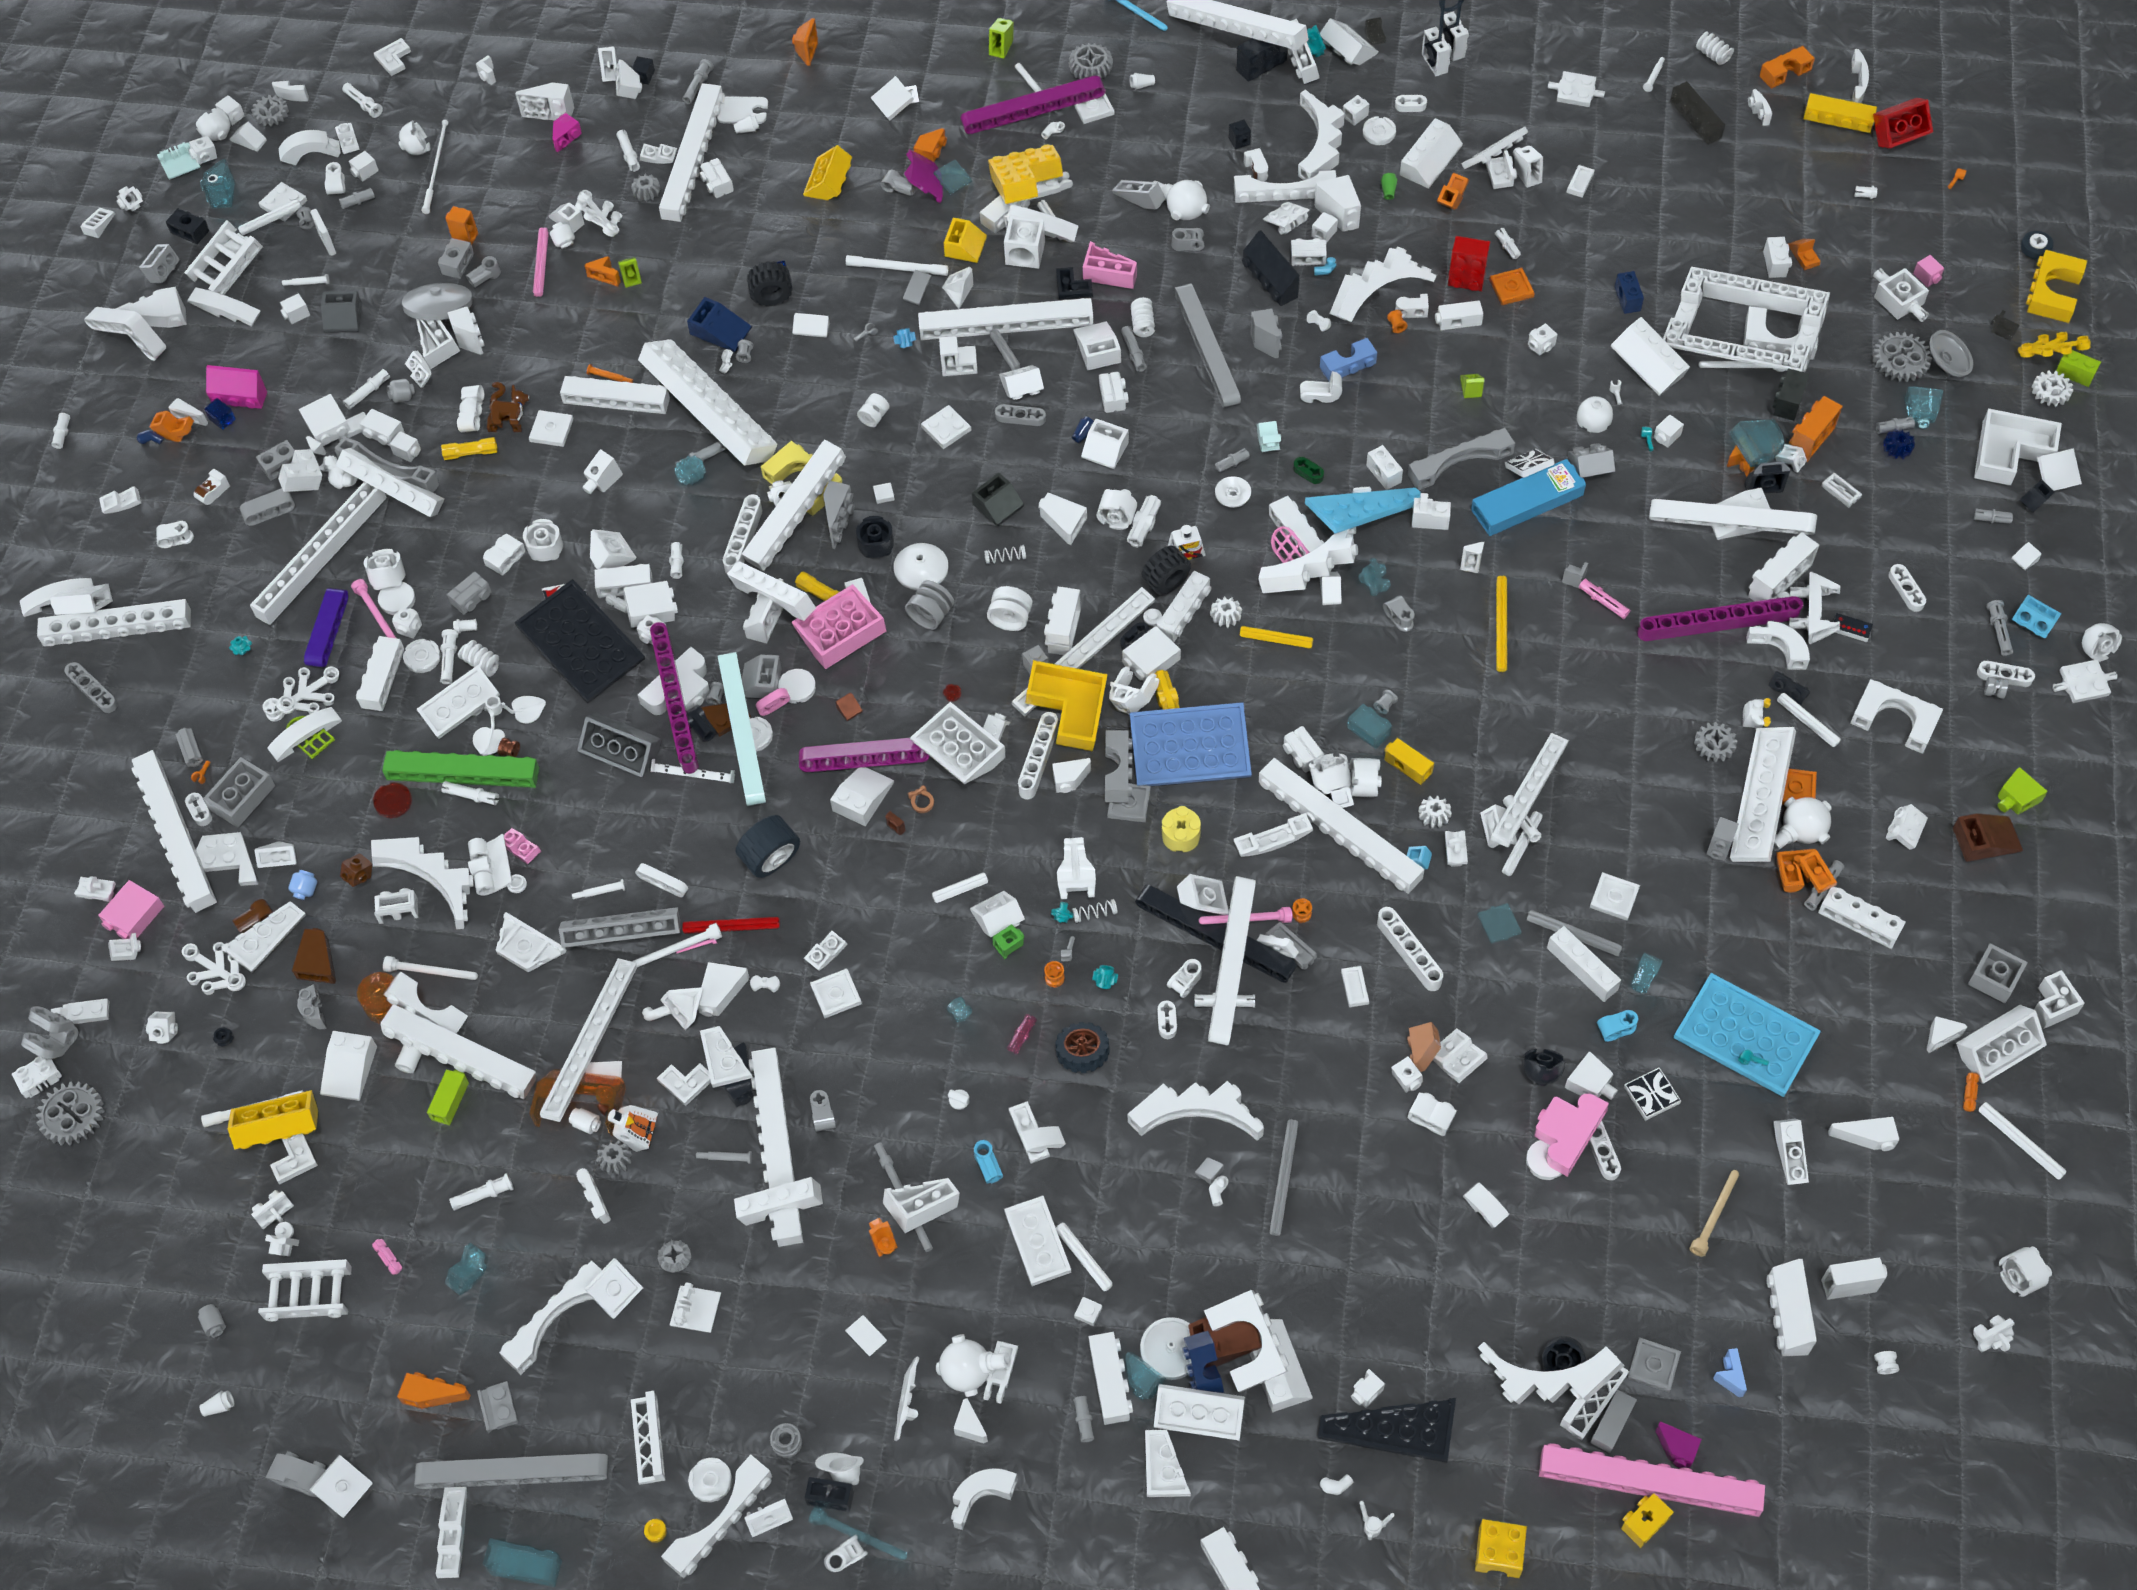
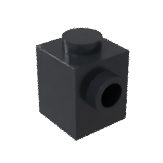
M637 56L631 68L639 75L640 83L649 85L655 72L653 59Z
M1244 119L1229 124L1228 138L1235 150L1248 146L1251 143V130Z
M2041 479L2020 500L2027 508L2034 512L2055 491Z

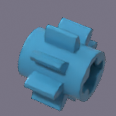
M909 328L897 330V335L893 336L895 344H899L900 348L913 346L912 341L916 340L915 332H910Z

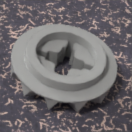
M671 1239L670 1242L663 1243L662 1248L658 1250L657 1259L659 1265L665 1271L679 1272L688 1266L691 1260V1251L688 1245L681 1240L674 1241ZM672 1249L679 1254L676 1256V1263H674L671 1257H668L672 1255Z

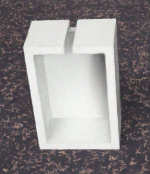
M1058 587L1057 593H1053L1052 596L1053 609H1049L1048 620L1050 622L1045 625V645H1048V653L1065 655L1072 649L1081 612L1080 590Z

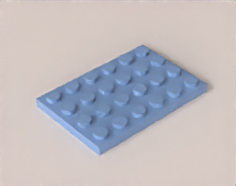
M1243 703L1130 713L1137 786H1158L1251 777Z

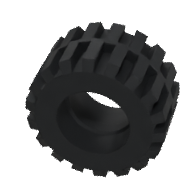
M775 261L759 263L758 266L755 265L753 269H750L749 274H747L750 297L759 305L775 306L789 299V296L792 294L793 288L790 272L782 263Z
M1171 545L1162 548L1152 555L1143 567L1141 575L1157 594H1167L1176 589L1187 578L1191 570V563L1176 546Z

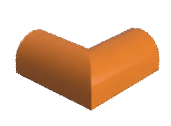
M1816 849L1776 852V860L1785 892H1797L1804 887L1799 858Z

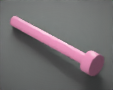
M709 939L686 947L682 950L677 951L676 953H681L712 942L713 944H716L717 941L714 939Z

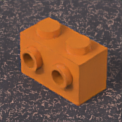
M453 206L446 215V222L451 237L471 242L472 245L478 235L472 212Z

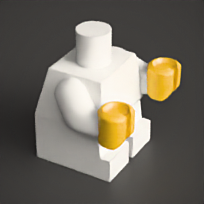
M1754 699L1746 703L1743 708V727L1762 728L1763 725L1768 727L1771 723V718L1765 717L1763 719V707L1769 708L1771 699Z

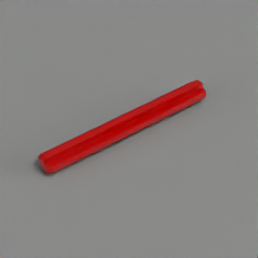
M778 917L691 921L683 922L682 930L683 933H702L709 928V925L714 923L718 924L721 932L778 929L780 920Z

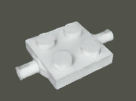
M1563 71V76L1559 83L1549 81L1548 88L1557 90V102L1590 107L1594 96L1604 98L1605 91L1595 90L1596 77Z
M2098 659L2063 666L2060 669L2063 683L2053 684V691L2066 690L2073 703L2106 697L2111 694L2107 681L2116 680L2117 674L2115 671L2105 674L2100 667Z

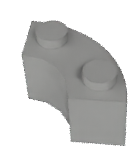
M288 1451L285 1455L277 1453L265 1478L282 1487L294 1489L310 1497H317L310 1491V1488L326 1471V1466L317 1461H314L312 1464L298 1459V1455Z

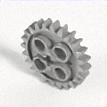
M1896 332L1895 336L1892 333H1889L1888 337L1884 335L1882 340L1879 339L1878 343L1875 344L1872 354L1874 357L1873 362H1876L1875 368L1880 367L1879 373L1886 372L1885 377L1891 375V380H1894L1896 377L1899 382L1902 378L1906 382H1908L1909 378L1915 381L1916 377L1921 378L1922 374L1925 375L1927 370H1929L1932 357H1930L1931 352L1928 351L1929 346H1924L1925 341L1919 342L1920 337L1914 339L1913 334H1910L1909 337L1906 336V332L1903 335H1900L1899 332Z
M71 1081L68 1087L62 1083L60 1090L54 1087L53 1094L47 1092L46 1094L49 1098L41 1100L44 1106L38 1107V1110L42 1113L36 1114V1117L39 1119L36 1123L40 1127L41 1133L54 1144L58 1141L60 1145H63L66 1141L68 1145H71L73 1140L80 1143V1137L87 1140V1133L94 1134L92 1128L100 1127L97 1121L103 1120L100 1114L105 1112L101 1107L104 1103L99 1093L93 1087L90 1088L87 1083L83 1086L78 1081L75 1086ZM62 1103L71 1113L75 1114L77 1118L83 1122L81 1124L78 1123L69 1113H66L64 1109L60 1107L58 1104Z

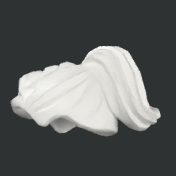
M325 456L319 468L323 472H329L328 480L331 485L341 489L342 487L353 486L356 483L357 477L335 466L337 463L336 457Z

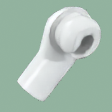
M1348 1474L1339 1481L1325 1477L1320 1481V1487L1326 1493L1339 1495L1354 1482Z

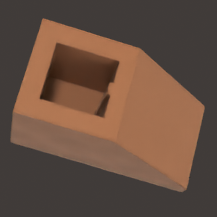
M1432 1022L1409 1028L1410 1036H1408V1043L1410 1048H1412L1410 1059L1420 1072L1426 1070L1441 1049L1439 1031Z

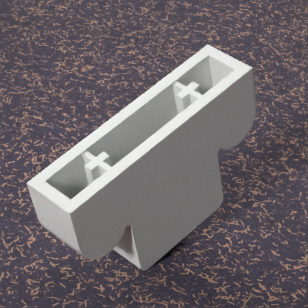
M690 647L676 660L687 711L696 705L700 706L710 693L708 682L703 679L707 674L704 657ZM660 675L638 694L640 705L654 715H661L667 710Z

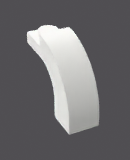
M305 130L292 134L279 147L280 161L296 165L303 155L310 152H321L338 157L341 153L339 141L328 138L327 133L320 130Z
M1768 621L1766 627H1749L1746 636L1747 643L1774 645L1784 653L1787 670L1807 669L1810 661L1809 650L1802 636L1794 629L1773 621Z
M986 1469L974 1473L965 1479L953 1496V1503L959 1506L954 1507L951 1516L954 1527L963 1530L972 1505L983 1496L996 1495L1011 1500L1018 1480L1017 1474L1003 1469Z

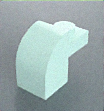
M1276 421L1258 423L1257 433L1261 451L1280 450L1279 442H1281V436L1278 434Z

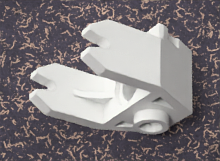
M1130 667L1121 669L1116 680L1110 683L1109 699L1117 711L1130 714L1131 712H1138L1149 703L1159 684V678H1156V674L1149 675L1142 688L1136 689L1128 686L1133 672L1129 671Z

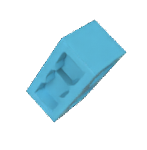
M2027 595L2012 620L2020 626L2033 631L2034 634L2046 638L2061 613Z

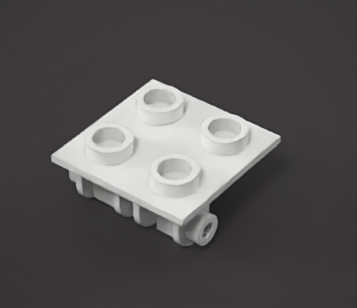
M1286 202L1275 211L1270 212L1263 220L1278 225L1280 227L1278 229L1279 233L1286 235L1291 229H1295V227H1298L1307 220L1309 209Z
M39 1056L34 1061L18 1068L16 1072L12 1073L21 1094L25 1098H32L40 1093L36 1086L43 1091L40 1085L42 1082L48 1088L46 1080L50 1085H53L60 1081L59 1078L62 1077L52 1059H44Z
M685 1283V1286L680 1285L670 1326L711 1333L721 1292L693 1288L691 1283Z

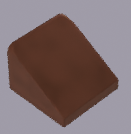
M851 692L836 701V707L846 721L863 712Z

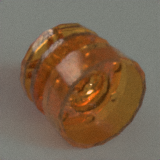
M384 972L368 975L359 984L357 990L358 1001L371 1021L381 1024L393 1005L387 1001L384 993L394 980V977Z

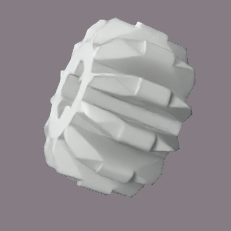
M1224 596L1223 600L1217 598L1216 603L1212 604L1210 616L1213 618L1214 623H1219L1220 627L1226 625L1228 628L1229 624L1235 626L1236 621H1240L1242 608L1239 606L1238 601H1234L1233 597L1228 600Z
M1429 796L1428 800L1423 799L1419 807V818L1424 820V826L1431 824V828H1434V825L1441 828L1442 824L1446 825L1451 818V806L1446 804V799L1439 800V796L1433 799Z

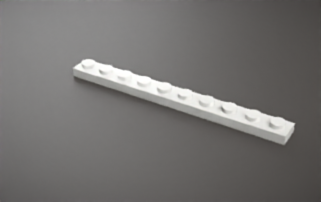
M1141 587L1055 664L1076 669L1081 668L1154 603L1155 598ZM1028 688L1012 701V705L1024 717L1037 707L1036 705L1025 703Z
M617 959L540 1111L542 1118L561 1121L637 969L636 962Z

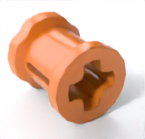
M1393 310L1387 315L1394 333H1401L1407 329L1408 325L1402 318L1401 310Z

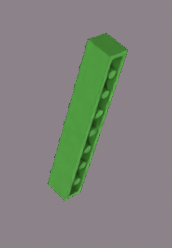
M395 750L386 751L382 771L386 780L433 783L448 781L454 784L536 788L539 766L537 760L531 757L515 758L513 756L496 757L494 755L477 756L475 754L458 755L456 753L440 754L437 752L421 753L419 751L402 752Z

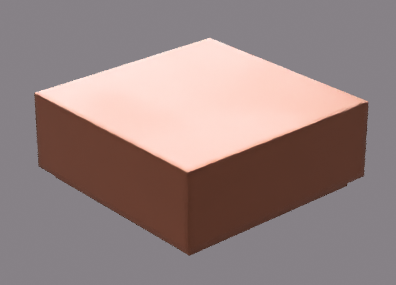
M889 811L886 814L887 826L899 835H902L906 831L904 821Z

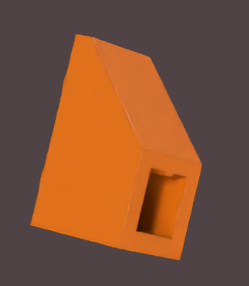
M941 128L919 136L913 147L914 152L935 162L936 158L940 156L941 148L947 142L945 129Z

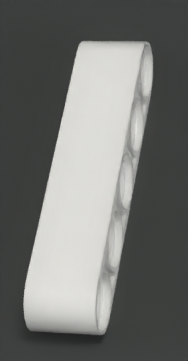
M751 494L744 499L723 557L726 574L739 561L745 562L742 553L753 539L762 515L761 501L757 495Z
M1046 712L1039 721L1018 780L1019 794L1024 799L1033 798L1037 792L1058 732V718L1055 713Z
M1390 907L1382 908L1378 914L1377 925L1424 987L1430 991L1438 990L1443 979V972L1396 911ZM1399 932V933H1401L1402 935L1398 936V935H1395L1394 933ZM1411 947L1414 950H1407L1406 948ZM1418 962H1423L1426 965H1419ZM1430 977H1435V978H1437L1438 980L1433 981V980H1431V979H1429V978H1430Z

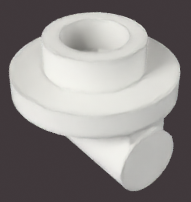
M964 1090L949 1091V1103L954 1109L960 1110L967 1107L970 1099L967 1092Z

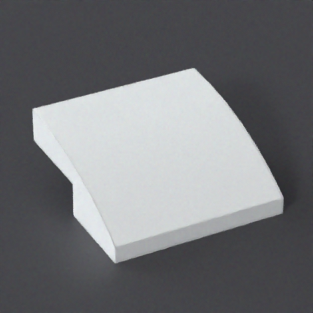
M2074 448L2037 457L2042 480L2052 490L2055 491L2082 484Z
M1456 1028L1440 1042L1441 1049L1433 1061L1451 1078L1460 1083L1488 1058L1487 1053L1472 1044L1470 1037Z

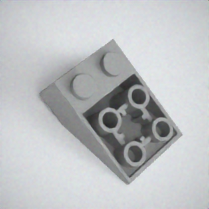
M829 480L823 497L832 549H835L837 543H840L842 540V531L844 528H847L848 517L850 514H853L855 505L852 502L853 493H851L850 485Z

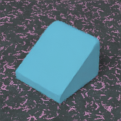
M1427 846L1409 847L1407 857L1422 868L1428 869L1432 853Z

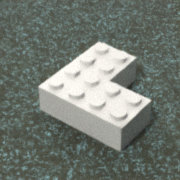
M1988 409L1982 424L1974 478L2011 485L2017 473L2019 458L2038 462L2037 457L2058 452L2062 423Z

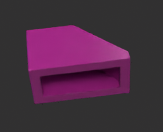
M1660 1421L1655 1432L1668 1460L1672 1461L1679 1468L1690 1469L1702 1439Z

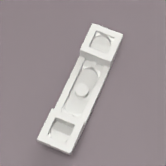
M1855 49L1852 58V73L1858 74L1859 86H1855L1852 102L1861 103L1869 80V70L1863 54L1859 49Z
M91 578L70 579L41 587L20 600L22 614L26 617L42 612L41 607L51 604L50 597L63 591L94 586Z
M332 707L316 711L284 730L269 745L268 750L276 761L279 762L294 752L293 747L323 728L328 731L342 722V720Z
M1306 813L1288 819V823L1262 833L1253 835L1251 832L1234 839V843L1241 857L1253 856L1293 843L1312 832L1313 828Z

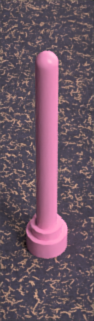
M363 579L354 581L351 585L354 593L362 597L385 635L389 638H396L367 593L368 586Z
M1281 907L1277 912L1251 913L1249 921L1278 920L1282 923H1291L1292 910L1290 907ZM1228 915L1199 918L1200 924L1227 923Z

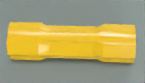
M495 437L473 442L441 445L444 460L456 459L467 455L498 452Z
M804 571L795 580L798 588L805 592H810L824 601L839 593V591L831 589Z

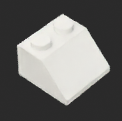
M1030 365L999 374L1007 396L1013 398V400L1022 398L1023 394L1026 393L1030 395L1040 393L1039 390L1044 389L1040 370L1036 366Z
M1189 874L1177 886L1180 903L1202 911L1221 915L1229 914L1222 881Z
M1005 891L970 908L982 930L989 937H993L1011 924L1016 927L1021 921L1025 920L1017 900Z

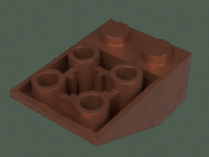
M1988 814L1966 815L1958 817L1953 827L1966 862L2023 851L2009 816Z
M1207 1317L1188 1325L1190 1336L1209 1331L1214 1342L1217 1360L1206 1364L1205 1367L1214 1365L1217 1367L1262 1348L1259 1330L1247 1321L1236 1322L1218 1331H1212Z

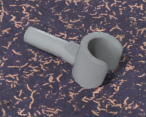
M868 323L865 325V330L854 339L857 342L865 335H876L878 329L873 328L871 330L875 325Z
M1074 936L1070 937L1067 950H1061V961L1072 960Z

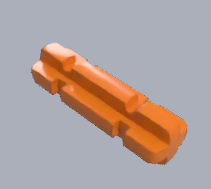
M1968 1073L1966 1078L1967 1085L1965 1087V1102L1963 1105L1965 1111L1974 1112L1976 1109L1975 1100H1977V1082H1979V1075L1977 1073Z

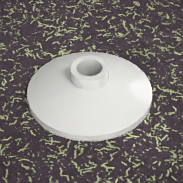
M1227 477L1216 485L1215 496L1225 506L1239 507L1250 499L1251 487L1242 478Z

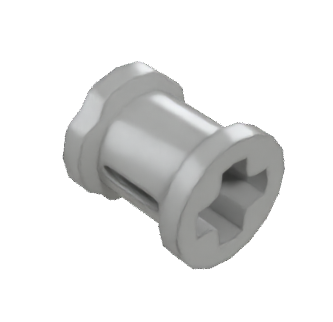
M300 207L296 212L302 229H311L315 224L313 218H311V209L309 207Z
M740 340L738 342L739 350L736 354V360L741 363H748L751 361L750 352L753 349V343L749 340Z
M712 682L710 693L706 696L705 700L710 705H719L722 703L721 698L723 693H725L724 686L720 682Z
M1386 689L1383 692V696L1375 701L1373 706L1379 713L1386 715L1391 705L1398 701V697L1392 691Z

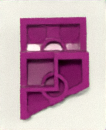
M910 149L906 155L911 164L904 175L911 184L918 187L924 193L932 194L936 201L940 203L943 197L941 174L936 163Z

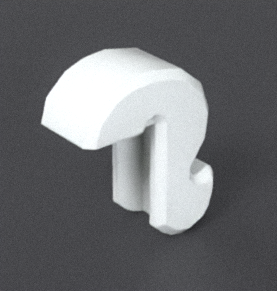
M1334 371L1331 373L1330 382L1304 381L1300 384L1301 400L1307 403H1312L1313 399L1325 403L1333 402L1339 399L1342 394V377Z

